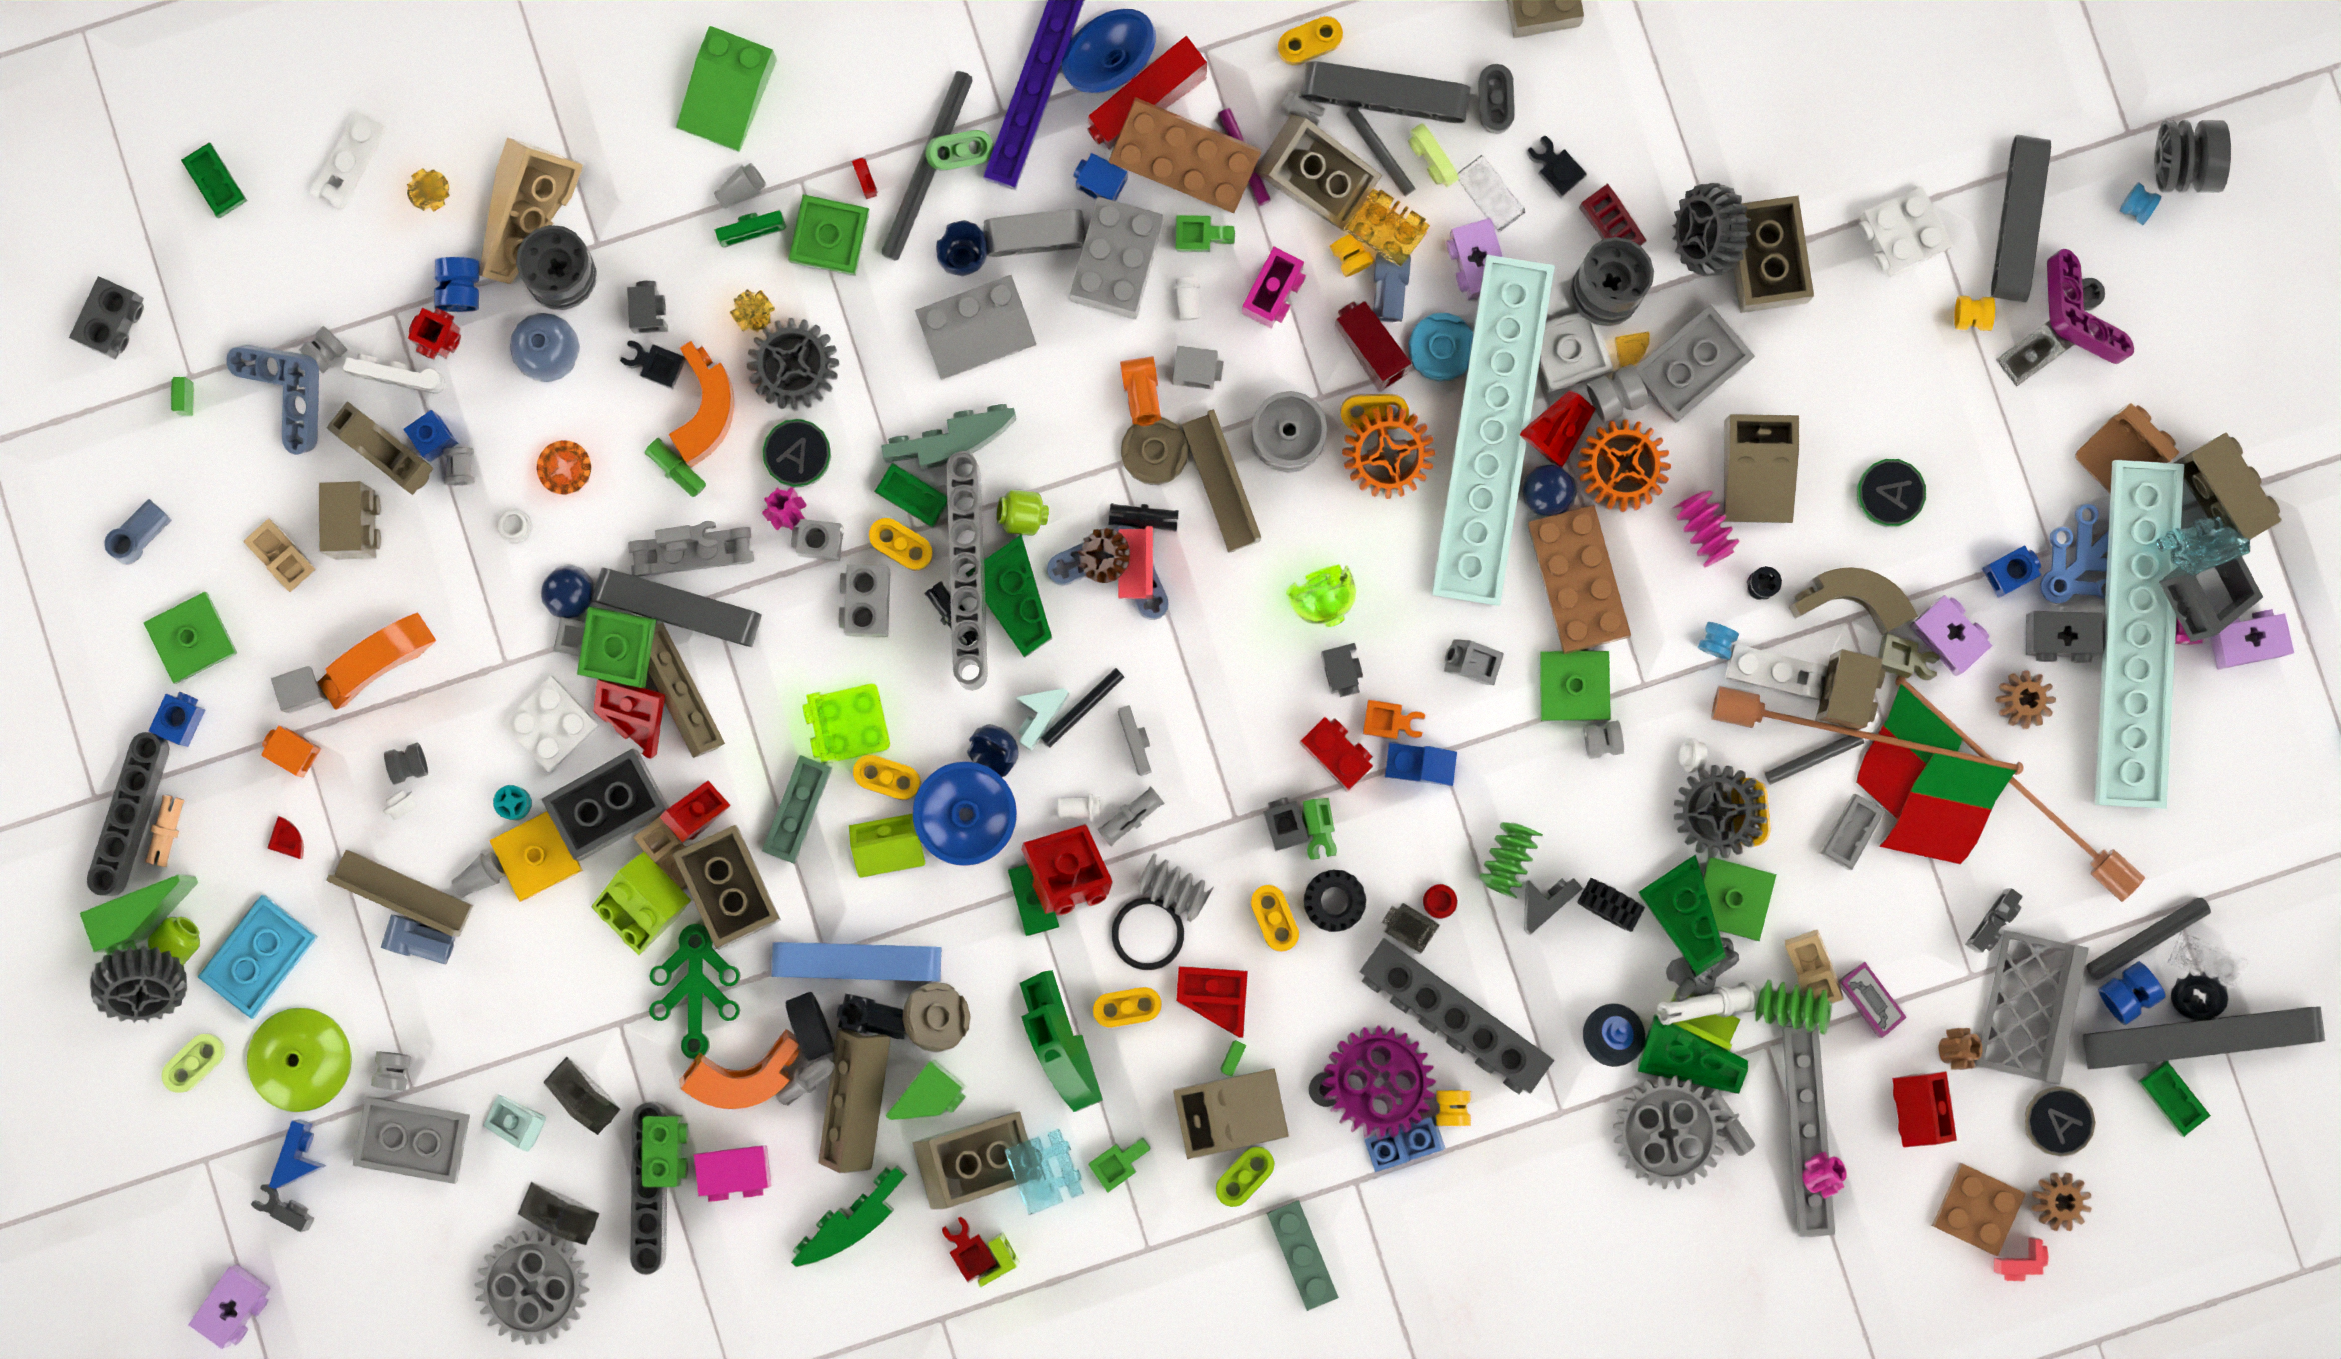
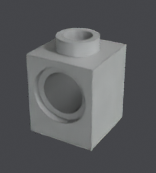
M1177 346L1173 385L1213 390L1214 381H1221L1224 361L1217 360L1218 351Z
M800 519L799 527H793L791 547L796 548V554L799 557L840 561L844 527L841 523ZM815 531L823 532L826 537L824 544L819 548H811L808 545V537Z

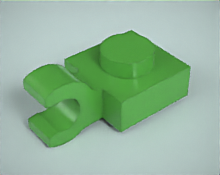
M1177 215L1176 251L1210 252L1211 242L1235 244L1234 226H1211V216Z
M1329 798L1302 801L1304 807L1302 819L1305 827L1308 829V834L1313 835V839L1307 848L1310 860L1320 859L1319 847L1321 845L1325 847L1327 857L1336 856L1337 848L1331 835L1335 828Z
M1144 1137L1125 1151H1122L1116 1143L1088 1163V1165L1105 1190L1110 1192L1137 1172L1131 1163L1147 1153L1151 1147Z

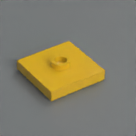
M548 811L489 840L519 902H523L583 871L579 861L574 860Z

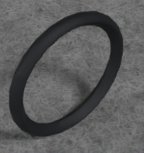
M1151 897L1135 899L1126 904L1114 919L1112 926L1113 946L1118 956L1133 968L1141 970L1162 968L1171 963L1182 948L1184 941L1182 919L1175 914V909L1171 905L1167 909L1164 908L1163 900L1161 899L1155 902L1150 900ZM1144 904L1156 905L1166 910L1172 916L1177 927V940L1173 950L1167 957L1154 963H1142L1130 958L1124 952L1119 941V927L1124 916L1131 909Z

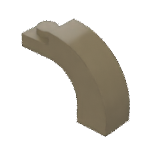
M348 401L326 427L336 437L379 468L411 495H414L417 489L422 488L427 483L429 474L434 469L419 455Z
M1854 567L1833 569L1817 575L1812 580L1818 591L1815 592L1812 586L1794 596L1797 602L1789 606L1796 619L1829 601L1837 599L1851 600L1860 604L1868 611L1881 635L1918 617L1907 596L1895 583L1879 573Z

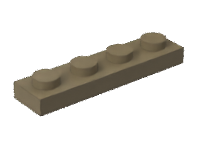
M664 623L655 625L648 672L659 693L665 694L664 703L693 758L720 748L725 742Z

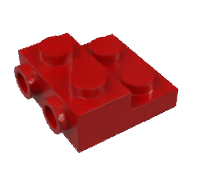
M1087 824L1023 842L1021 850L1034 876L1032 885L1045 914L1055 911L1056 915L1062 916L1071 912L1076 904L1087 902L1088 906H1095L1102 903L1107 898L1106 895H1109L1113 880Z

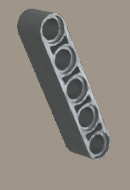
M1310 61L1306 63L1301 96L1309 101L1351 108L1357 107L1358 109L1448 123L1466 122L1471 88L1468 85L1456 82Z
M2018 134L2013 139L1991 284V297L2025 303L2028 301L2032 287L2051 154L2050 139Z
M601 567L592 601L747 647H753L762 614L749 609Z
M139 733L130 742L87 874L86 882L88 888L96 895L116 896L123 892L127 885L169 756L170 747L167 740L153 733ZM153 740L156 744V751L151 757L147 758L143 748L147 741ZM142 772L146 779L145 785L137 791L133 786V778L136 774ZM131 805L135 816L130 823L126 824L123 821L122 812L124 808ZM120 838L123 841L124 850L122 854L116 857L112 853L111 847L113 842ZM109 871L113 876V884L109 889L105 890L101 885V877L105 872Z
M648 1102L639 1105L634 1110L632 1116L630 1261L633 1269L643 1275L658 1271L666 1261L667 1187H658L654 1197H647L641 1191L642 1113L645 1109L652 1108L657 1112L658 1116H668L665 1107L658 1102ZM645 1213L652 1214L657 1220V1227L653 1232H647L641 1226V1217ZM645 1248L653 1250L656 1254L657 1260L653 1267H646L640 1260V1254Z

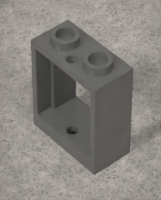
M2232 537L2206 544L2159 581L2190 642L2216 636L2263 598ZM2212 563L2233 601L2217 615L2196 577Z

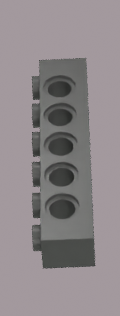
M1385 938L1381 939L1359 970V973L1364 975L1361 981L1363 984L1376 993H1379L1382 988L1393 996L1389 1002L1405 1014L1409 1009L1421 1016L1418 1020L1420 1025L1433 1034L1438 1029L1449 1036L1446 1041L1448 1045L1461 1054L1466 1049L1478 1057L1474 1062L1476 1065L1490 1075L1494 1070L1506 1077L1503 1084L1518 1095L1523 1090L1531 1094L1554 1062V1059ZM1394 968H1401L1406 972L1407 981L1401 988L1392 987L1388 981V974ZM1423 988H1429L1435 994V1002L1429 1008L1420 1007L1416 1000L1417 993ZM1452 1008L1460 1010L1463 1014V1023L1455 1029L1448 1027L1445 1023V1014ZM1484 1028L1490 1032L1492 1040L1487 1048L1479 1049L1473 1042V1036L1477 1030ZM1508 1049L1516 1050L1520 1056L1518 1066L1513 1069H1507L1502 1064V1055Z

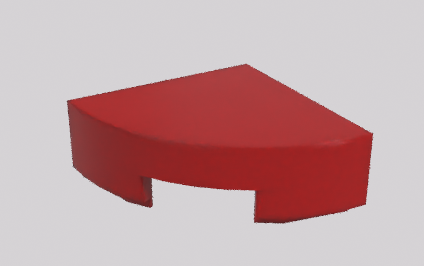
M861 157L853 160L852 164L866 200L877 196L878 191L866 159Z
M278 816L267 849L303 859L304 841L300 831L291 821Z

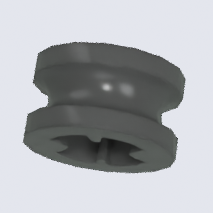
M2085 278L2082 280L2083 290L2090 286L2095 290L2092 294H2096V299L2092 298L2088 302L2083 300L2084 311L2096 308L2105 298V288L2095 278Z

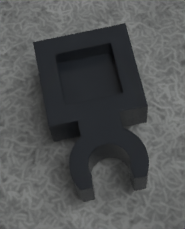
M1543 136L1540 142L1545 146L1546 152L1538 154L1530 147L1527 150V155L1531 161L1543 164L1544 167L1539 171L1538 175L1561 199L1582 181L1587 173L1565 149L1556 155L1553 151L1554 146L1551 139Z
M628 341V347L637 350V356L633 360L621 357V363L628 368L643 367L640 373L642 378L673 390L686 358L652 344L648 353L645 352L638 342Z

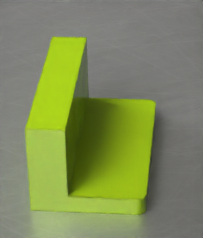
M913 813L849 825L850 846L858 877L863 878L921 867L926 864L922 844L914 828Z
M1676 991L1671 999V1002L1677 1001L1675 999ZM1713 1014L1674 1022V1024L1730 1051L1733 1045L1730 1042L1741 1019L1733 1015L1720 1017Z
M1004 1232L991 1238L988 1242L1000 1266L979 1278L977 1283L980 1288L1017 1268L1020 1263Z

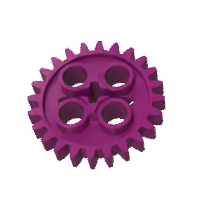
M1380 1025L1374 1028L1372 1035L1366 1027H1363L1360 1030V1039L1355 1033L1351 1032L1347 1036L1349 1044L1341 1040L1336 1045L1340 1053L1332 1051L1328 1056L1335 1064H1327L1323 1070L1332 1075V1077L1326 1078L1322 1082V1085L1332 1087V1090L1324 1098L1327 1100L1335 1099L1336 1104L1330 1111L1332 1113L1341 1110L1343 1115L1339 1123L1342 1124L1347 1120H1351V1132H1354L1361 1126L1364 1127L1363 1135L1365 1138L1373 1130L1376 1131L1378 1140L1385 1136L1386 1130H1388L1392 1138H1395L1399 1134L1398 1126L1407 1133L1412 1129L1410 1121L1418 1124L1422 1120L1418 1112L1427 1113L1430 1110L1428 1104L1423 1100L1428 1101L1435 1097V1094L1427 1090V1088L1433 1086L1436 1080L1426 1077V1074L1431 1072L1434 1067L1432 1065L1423 1066L1422 1061L1428 1054L1426 1052L1417 1055L1415 1050L1419 1042L1416 1041L1410 1046L1406 1044L1407 1033H1404L1397 1039L1395 1038V1029L1393 1027L1388 1030L1386 1035H1383ZM1378 1051L1382 1053L1386 1060L1385 1065L1375 1064L1371 1059V1052ZM1360 1060L1363 1063V1067L1358 1066L1356 1061ZM1348 1075L1359 1077L1362 1081V1089H1353L1348 1084ZM1396 1076H1405L1410 1081V1090L1401 1089L1396 1083ZM1381 1077L1385 1082L1377 1088L1374 1082ZM1395 1098L1400 1099L1402 1104H1397ZM1379 1099L1385 1102L1388 1109L1387 1114L1376 1112L1373 1108V1100Z

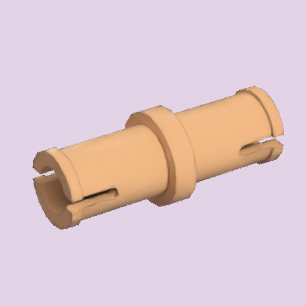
M162 795L156 824H152L150 829L153 832L147 858H145L146 863L154 864L158 851H160L157 866L167 867L174 837L178 838L179 830L176 828L182 806L185 802L184 799L176 797L170 811L173 796Z

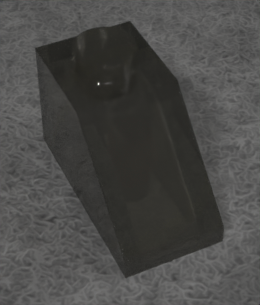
M2049 320L1997 358L1996 361L2017 387L2075 344L2060 337L2053 330Z
M1401 903L1398 908L1392 905L1381 923L1386 925L1383 930L1384 934L1417 955L1422 954L1440 926L1434 920L1404 903Z
M567 1056L543 1082L568 1114L597 1136L621 1110L609 1094Z
M531 1182L517 1214L555 1237L586 1246L591 1233L595 1229L600 1213L582 1202Z

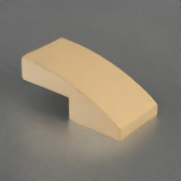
M270 518L243 541L289 592L294 590L316 570Z
M659 816L633 838L641 849L684 891L688 887L672 854L686 848V846Z
M1818 929L1785 940V947L1798 974V983L1803 994L1805 995L1808 988L1812 987L1814 998L1818 999L1822 990H1826L1828 1001L1835 1003L1843 1000V994Z

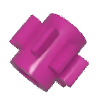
M777 487L769 497L764 498L768 508L762 511V514L767 521H771V524L777 531L781 526L793 530V527L800 522V519H805L801 509L805 508L807 504L801 496L798 497L793 487L789 488L788 491L780 490Z
M1824 1151L1811 1157V1160L1804 1163L1807 1168L1804 1169L1802 1174L1803 1181L1810 1192L1818 1193L1821 1191L1823 1198H1828L1837 1194L1838 1190L1845 1187L1843 1181L1847 1178V1172L1843 1162L1838 1157L1834 1156L1828 1159Z

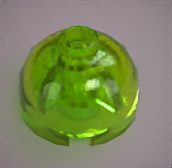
M1340 564L1314 571L1305 576L1306 580H1308L1305 584L1298 587L1297 583L1294 582L1286 590L1289 603L1298 617L1314 625L1325 623L1326 627H1333L1342 623L1345 620L1344 615L1352 609L1356 601V585L1348 565H1345L1343 570Z

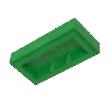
M210 142L181 159L218 219L248 201Z
M777 210L760 216L757 213L745 214L738 218L737 223L714 230L721 247L725 248L786 230L787 226L782 212Z
M894 463L890 465L874 491L877 495L931 528H934L948 505L946 495Z
M1029 865L1009 869L1008 873L1026 937L1059 928L1055 911L1045 914L1032 885L1034 876Z
M2168 1061L2161 1062L2137 1081L2181 1137H2185L2211 1116Z

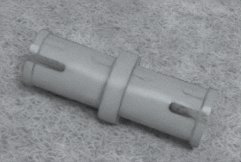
M1150 786L1147 791L1128 806L1126 804L1120 807L1122 811L1097 830L1107 843L1113 846L1116 841L1132 828L1138 829L1142 826L1141 821L1165 803Z

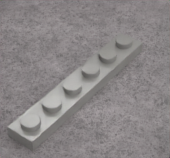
M1817 1025L1813 1032H1808L1806 1026H1801L1799 1030L1793 1027H1782L1798 1236L1835 1235L1832 1196L1823 1198L1821 1191L1818 1193L1810 1192L1805 1186L1802 1176L1804 1169L1807 1168L1804 1163L1811 1160V1157L1825 1151L1829 1159L1819 1025Z

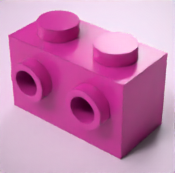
M1274 246L1242 306L1241 314L1270 329L1273 328L1276 321L1282 323L1291 306L1286 303L1291 291L1298 293L1306 278V275L1301 273L1304 261Z
M767 1145L694 1154L698 1197L708 1195V1202L728 1200L729 1193L742 1191L743 1198L764 1195L763 1189L772 1186Z

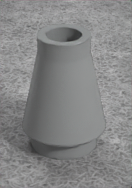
M752 163L747 166L741 165L714 192V195L720 205L727 209L733 204L760 194L761 189L766 186V182Z
M494 853L480 854L451 883L455 892L463 898L470 893L499 884L500 878L505 876V872Z

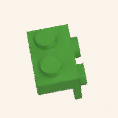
M682 1115L646 1116L643 1118L642 1186L678 1187L682 1185V1179H687L688 1159L682 1158V1144L688 1143V1123H682Z

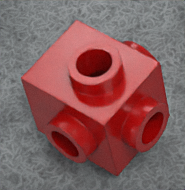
M422 308L419 315L414 317L409 327L408 339L417 346L416 352L432 360L435 359L436 355L447 359L450 352L454 353L461 341V334H459L461 328L453 322L455 317L438 308L435 309L434 313ZM441 331L440 334H439V336H438V338H437V341L434 342V341H433V336H434V334H435L436 332Z

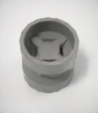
M322 326L316 332V338L312 342H306L299 349L302 354L311 356L317 362L319 370L323 374L331 367V361L335 357H341L348 350L325 326Z
M1619 720L1607 722L1605 726L1600 727L1595 724L1584 726V740L1589 759L1600 758L1604 753L1612 755L1624 754V740Z
M376 1051L375 1063L378 1066L377 1072L372 1075L371 1086L405 1091L407 1086L405 1070L410 1066L411 1056ZM387 1068H395L396 1070H387Z

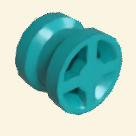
M506 785L495 793L493 807L500 817L509 820H520L525 818L530 812L532 799L525 789L515 785Z

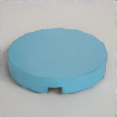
M1434 313L1427 316L1413 328L1408 342L1409 358L1414 368L1424 377L1434 381H1451L1463 375L1468 369L1473 332L1466 322L1458 316L1449 313Z

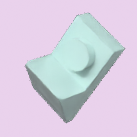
M1061 688L1016 697L1017 701L1037 713L1034 719L1028 716L1019 729L1018 734L1022 736L1019 740L1021 745L1030 751L1033 750L1069 697L1070 693L1067 690Z
M498 1094L483 1126L518 1149L529 1152L539 1136L546 1117Z

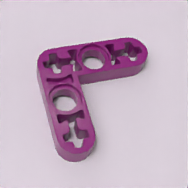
M2066 248L2049 257L2047 260L2049 319L2053 330L2060 337L2110 363L2120 364L2134 354L2135 348L2127 333L2084 311L2082 270L2078 257Z

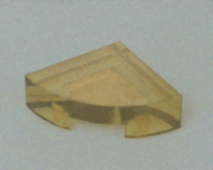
M1649 331L1614 338L1619 369L1628 364L1635 366L1643 358L1649 345Z

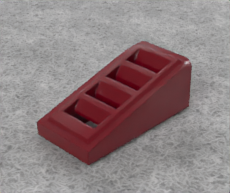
M1609 184L1600 188L1580 204V211L1602 240L1613 237L1623 238L1631 233L1634 237L1631 241L1639 246L1647 242ZM1603 200H1606L1608 205L1596 213L1594 207ZM1614 210L1617 216L1604 225L1601 219ZM1623 222L1626 227L1612 236L1609 231Z

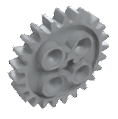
M1662 1075L1658 1077V1086L1656 1087L1648 1079L1645 1081V1092L1638 1087H1634L1632 1091L1636 1099L1633 1100L1629 1097L1623 1099L1628 1110L1618 1109L1616 1111V1114L1624 1119L1623 1122L1613 1125L1614 1129L1622 1131V1135L1613 1139L1614 1143H1622L1625 1147L1618 1153V1156L1628 1155L1630 1160L1625 1168L1628 1169L1636 1165L1639 1168L1636 1178L1639 1179L1645 1173L1648 1174V1185L1650 1186L1657 1178L1661 1179L1662 1189L1667 1188L1670 1180H1673L1676 1188L1680 1189L1683 1178H1686L1691 1185H1694L1696 1183L1694 1174L1698 1173L1701 1177L1706 1178L1708 1173L1704 1167L1705 1164L1715 1168L1717 1162L1712 1155H1723L1724 1150L1716 1145L1717 1142L1727 1140V1136L1718 1133V1130L1725 1127L1727 1123L1725 1121H1716V1116L1723 1109H1712L1710 1107L1715 1096L1704 1099L1702 1097L1705 1088L1703 1085L1696 1091L1691 1090L1692 1079H1688L1683 1086H1680L1677 1075L1673 1076L1670 1084L1666 1083ZM1664 1101L1669 1104L1671 1128L1678 1129L1679 1131L1673 1138L1678 1157L1677 1163L1671 1160L1669 1136L1662 1135L1661 1133L1667 1127L1662 1106ZM1681 1103L1690 1105L1694 1112L1692 1120H1680L1675 1113L1676 1106ZM1646 1108L1655 1110L1659 1116L1658 1124L1656 1126L1645 1125L1641 1119L1642 1110ZM1692 1138L1696 1140L1699 1144V1153L1694 1156L1685 1154L1681 1148L1683 1139ZM1651 1143L1660 1144L1665 1151L1664 1159L1660 1161L1652 1160L1647 1154L1648 1145Z
M539 1230L533 1231L531 1239H528L525 1231L519 1232L518 1242L511 1235L505 1237L507 1247L505 1248L499 1243L495 1244L493 1248L497 1256L485 1255L483 1258L490 1266L481 1267L477 1270V1272L485 1276V1280L474 1284V1286L484 1289V1294L477 1296L475 1300L480 1302L486 1301L487 1305L479 1313L480 1315L491 1313L493 1317L487 1325L490 1327L499 1323L501 1325L498 1332L499 1336L511 1331V1342L513 1343L521 1335H524L525 1345H529L534 1335H536L538 1342L543 1344L546 1342L547 1332L553 1339L558 1338V1326L565 1331H569L571 1325L567 1319L579 1320L581 1316L575 1308L587 1305V1302L579 1298L580 1294L590 1291V1288L581 1286L580 1281L588 1278L589 1274L578 1272V1268L585 1262L584 1260L573 1261L572 1257L577 1251L576 1248L567 1252L563 1250L566 1239H561L554 1244L552 1232L548 1233L544 1240H541ZM530 1253L537 1254L542 1260V1266L538 1272L531 1271L526 1265V1259ZM512 1263L518 1266L525 1279L511 1268ZM504 1276L512 1278L515 1282L516 1288L512 1295H507L500 1289V1281ZM553 1279L560 1280L565 1286L562 1298H556L549 1292V1284ZM536 1280L539 1284L536 1287L537 1293L528 1294L526 1292L529 1286L528 1282ZM540 1296L553 1306V1311H549ZM526 1303H532L537 1307L539 1314L535 1321H529L524 1317L522 1310Z

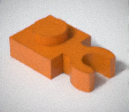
M1368 700L1362 735L1397 740L1398 730H1402L1411 738H1420L1423 732L1412 730L1410 722L1413 719L1424 720L1425 714L1415 711L1407 716L1401 715L1402 705Z

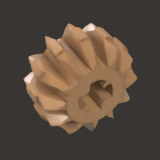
M2024 670L2020 678L2015 673L2008 676L2010 685L2008 683H2001L1998 686L2006 694V696L2002 695L1995 698L1996 703H2005L2006 708L2001 709L1998 713L2000 716L2011 714L2008 720L2010 726L2016 725L2020 720L2022 729H2029L2031 721L2036 726L2043 724L2041 715L2046 717L2052 716L2053 711L2046 704L2055 703L2056 697L2046 696V692L2050 691L2053 685L2049 683L2041 686L2042 674H2036L2031 680L2030 671ZM2029 694L2032 701L2022 706L2019 699L2023 698V695Z
M2067 1172L2062 1176V1179L2058 1173H2050L2051 1184L2045 1179H2040L2038 1183L2043 1192L2032 1191L2031 1194L2034 1198L2040 1199V1203L2031 1206L2032 1211H2043L2038 1221L2041 1224L2050 1221V1229L2058 1231L2061 1225L2066 1231H2072L2073 1220L2083 1225L2085 1220L2080 1215V1212L2090 1213L2092 1210L2090 1206L2083 1205V1200H2088L2092 1197L2090 1192H2080L2085 1182L2080 1179L2073 1182V1174ZM2058 1195L2067 1196V1200H2064V1202H2068L2065 1208L2056 1207L2055 1204L2059 1203L2055 1201Z

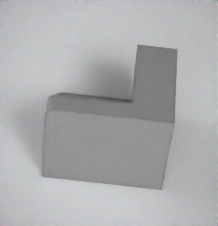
M310 666L270 678L280 710L283 712L292 713L327 701L325 694L319 691L313 669Z

